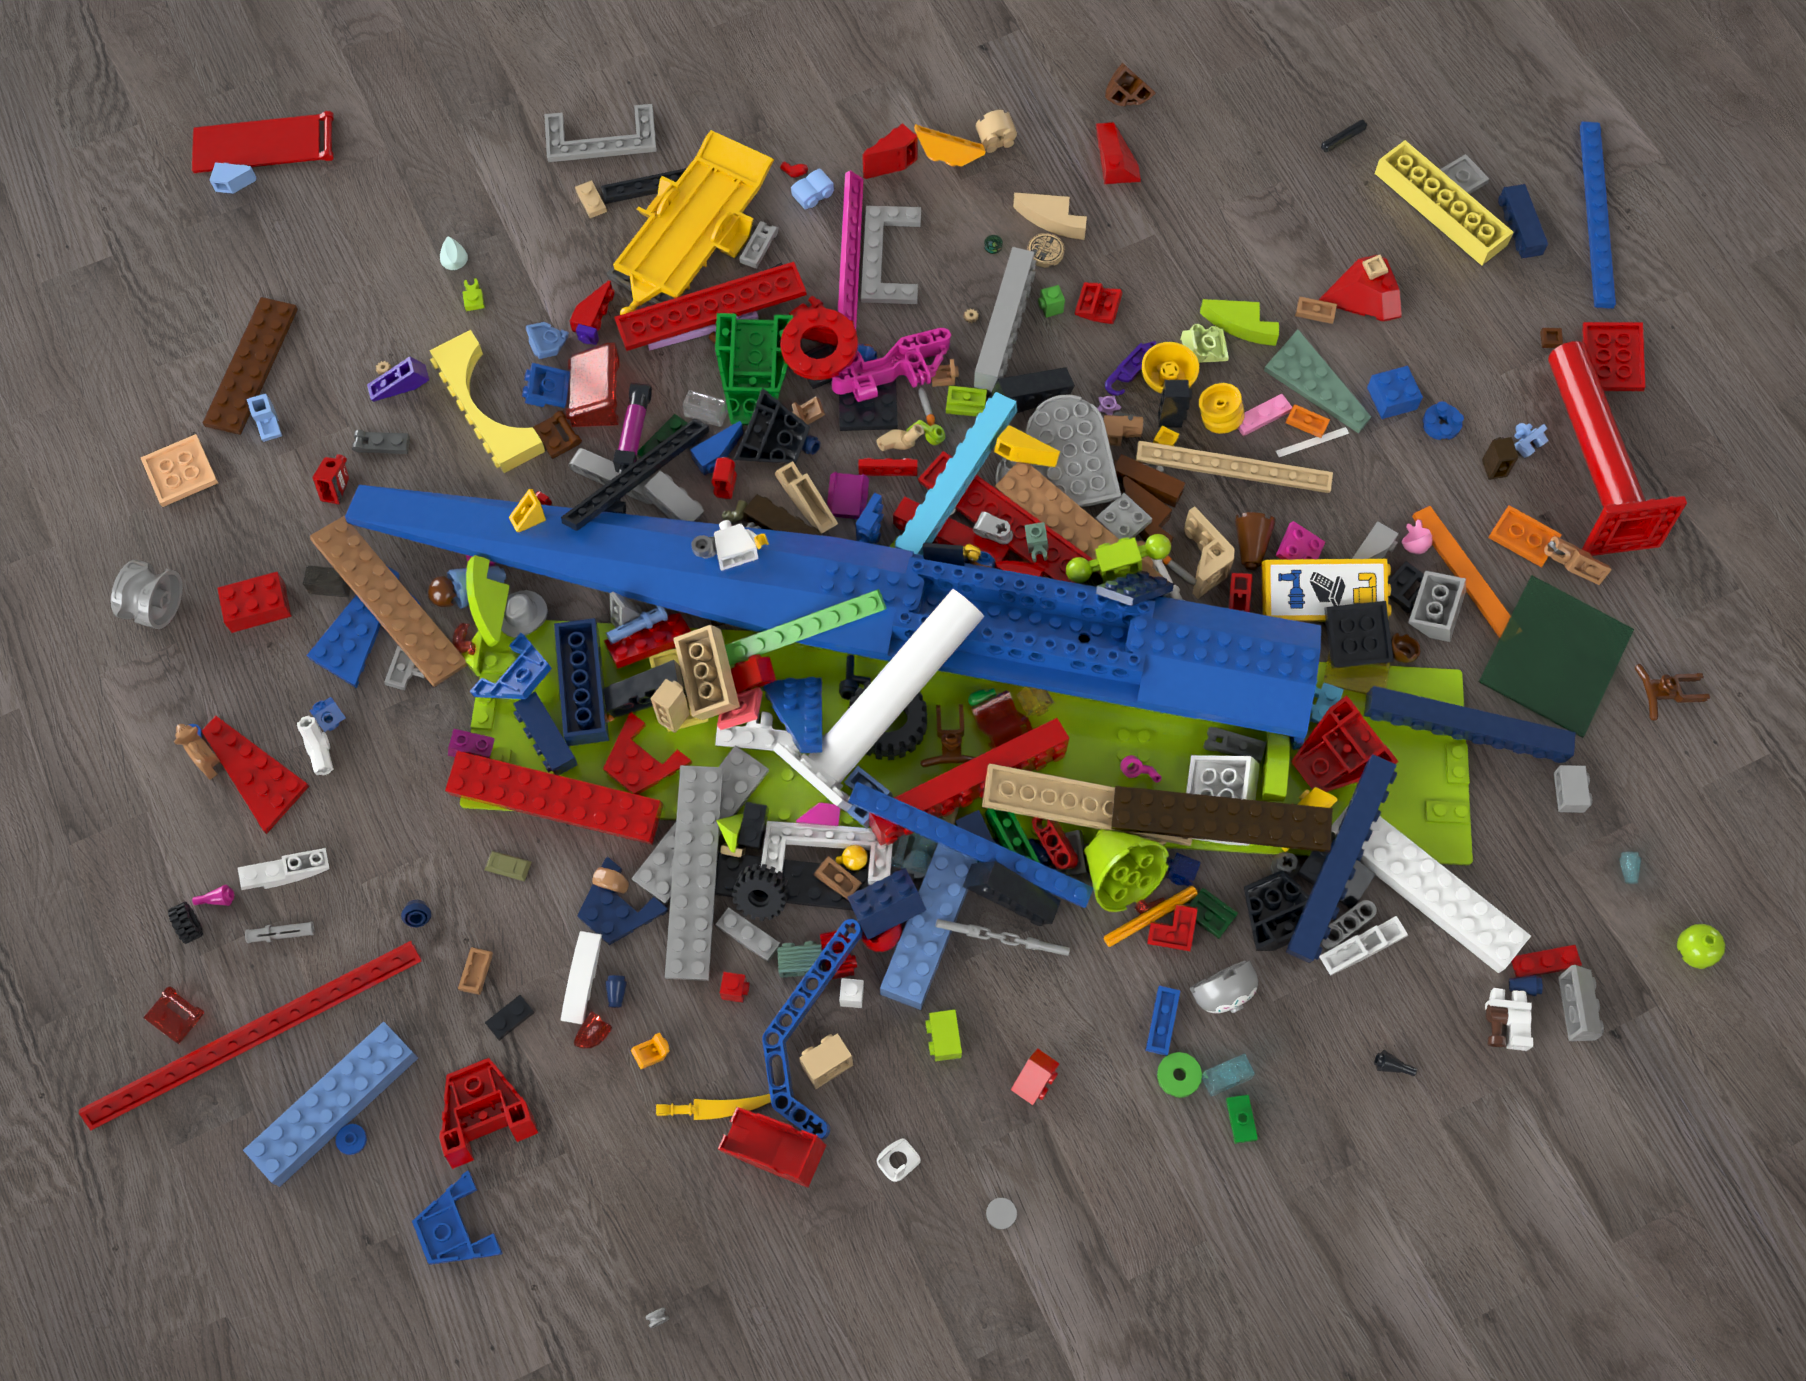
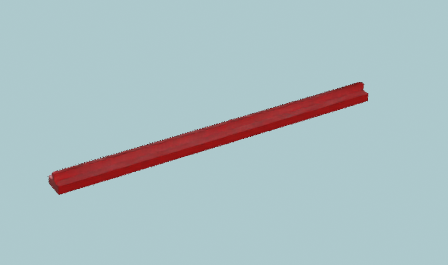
M409 941L79 1109V1115L91 1131L422 961L415 945H413L412 941Z

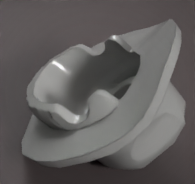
M529 590L518 591L508 595L501 629L503 633L516 638L520 632L526 636L538 629L544 623L548 614L547 604L542 596Z

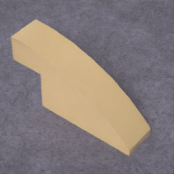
M1014 193L1013 207L1033 224L1060 236L1085 239L1087 216L1068 215L1070 197Z
M793 461L775 472V476L791 500L810 524L816 527L821 534L838 525V522L808 474L806 473L802 476Z

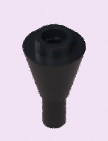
M1386 1050L1377 1053L1374 1060L1377 1071L1402 1072L1411 1076H1415L1417 1068L1404 1064V1062Z

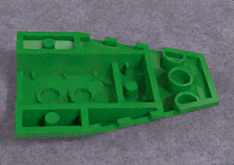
M717 313L715 352L731 425L739 421L742 425H749L762 388L778 400L788 368V364L785 363L782 356L781 336L786 325L794 318L793 315H774V320L737 319L736 314Z

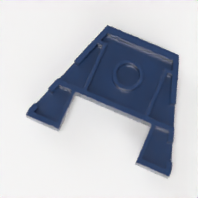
M608 856L605 858L601 867L615 870L619 873L622 872V869ZM592 884L577 917L593 932L602 934L601 939L608 945H611L634 932L633 930L652 922L656 917L663 916L668 912V908L653 897L639 912H636L614 891Z

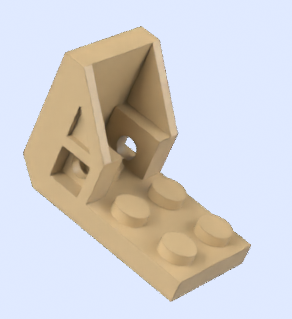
M1194 506L1188 511L1184 531L1188 538L1193 539L1197 543L1198 548L1202 552L1201 560L1197 566L1196 584L1193 588V594L1199 599L1228 577L1234 561L1235 548Z

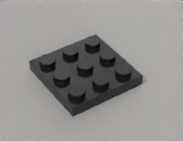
M896 379L893 382L876 386L878 391L876 398L858 402L853 392L839 394L840 431L897 430Z
M1386 601L1324 608L1332 669L1394 662Z

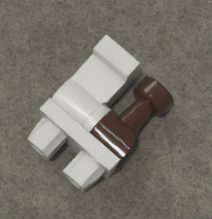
M1493 988L1489 1001L1485 1003L1486 1019L1491 1023L1492 1035L1488 1037V1046L1506 1047V1038L1502 1036V1027L1506 1025L1507 1049L1522 1051L1531 1049L1533 1047V1038H1531V1003H1527L1526 992L1513 991L1512 1001L1505 1000L1504 989Z

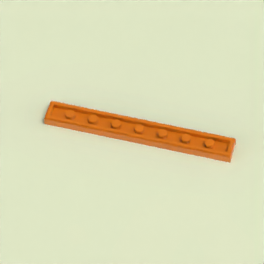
M1428 506L1414 513L1412 518L1415 522L1420 519L1422 521V528L1430 530L1433 547L1454 576L1466 579L1467 594L1501 641L1505 643L1520 635L1521 629L1432 507Z

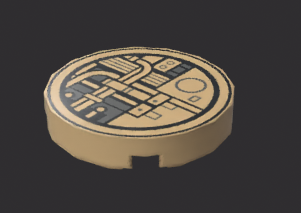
M1049 233L1034 236L1029 241L1027 250L1034 252V260H1037L1036 265L1044 268L1050 265H1057L1063 259L1065 250L1061 239Z

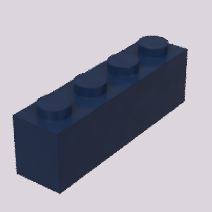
M1526 185L1504 187L1498 202L1504 211L1505 221L1508 222L1510 229L1514 232L1512 237L1515 240V247L1521 259L1543 255L1548 242Z
M536 691L531 693L527 699H521L513 703L516 711L513 713L519 723L524 722L526 727L523 730L528 739H534L536 744L533 747L538 756H544L545 761H543V764L548 773L552 771L555 775H561L578 765Z

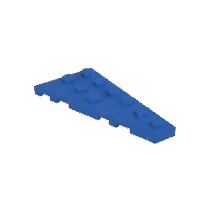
M388 567L390 571L395 575V577L399 580V573L393 570L392 568ZM356 595L306 656L357 688L359 684L358 679L361 672L364 671L365 661L368 654L371 653L381 624Z
M787 678L775 680L761 687V690L766 693V698L771 701L772 708L780 721L785 724L787 732L792 735L793 742L799 752L822 753V678Z

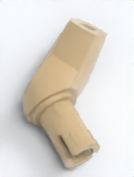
M915 424L908 432L904 430H891L877 439V445L882 451L893 448L907 450L915 445V440L924 433V429L921 425Z

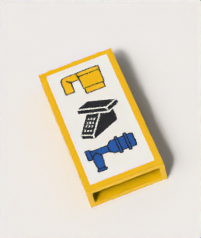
M1387 559L1262 561V615L1299 622H1326L1325 607L1386 601L1388 616H1391V605L1388 604V596L1391 595V585L1388 584V576H1390L1391 572L1390 564H1387Z

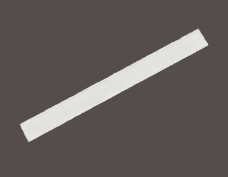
M1345 427L1324 434L1322 438L1315 437L1277 450L1276 453L1278 457H1282L1349 434Z

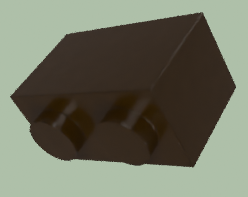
M1498 437L1492 440L1482 459L1488 480L1508 477L1519 458L1512 437Z

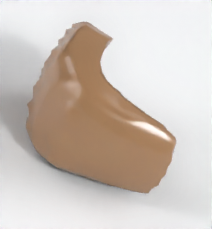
M599 867L593 874L592 882L598 887L622 894L628 890L629 882L622 874L615 870Z

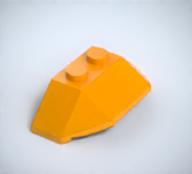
M915 124L916 135L927 157L933 161L941 160L950 166L958 165L962 167L986 153L984 145Z

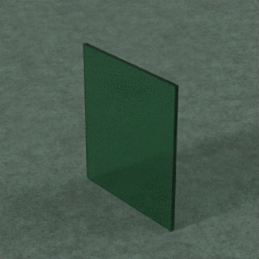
M1531 575L1478 682L1571 732H1576V735L1583 738L1634 629Z

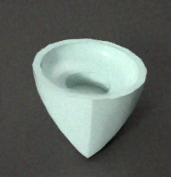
M447 237L441 248L440 262L446 269L457 270L466 264L468 255L456 240Z

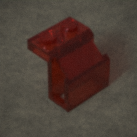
M1007 690L970 708L979 730L989 737L991 742L988 745L991 749L1033 730L1029 718L1016 710L1010 692Z

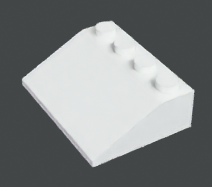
M1191 755L1186 793L1255 800L1260 764L1251 756ZM1192 838L1195 840H1202L1228 845L1250 846V844Z

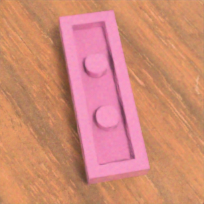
M1280 394L1245 412V418L1237 429L1242 436H1245L1290 413L1293 407L1284 395Z

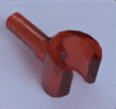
M1162 897L1148 904L1144 899H1141L1134 908L1139 914H1143L1164 902L1165 899Z

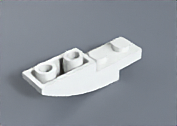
M326 848L285 855L280 860L238 867L241 890L264 886V889L277 887L322 873L329 869Z

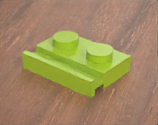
M949 386L946 414L977 417L985 409L987 389Z

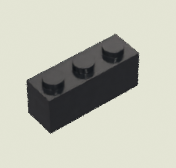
M1188 380L1164 381L1158 408V427L1182 428L1183 420H1187V410H1189L1190 400H1192V388H1189Z

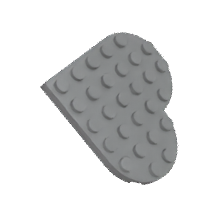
M1059 395L1041 403L1031 418H1029L1026 434L1059 450L1060 455L1056 467L1030 465L1081 508L1114 501L1121 497L1104 420L1099 410L1093 404L1083 400L1082 397L1074 395ZM1002 458L996 470V484L1017 462Z

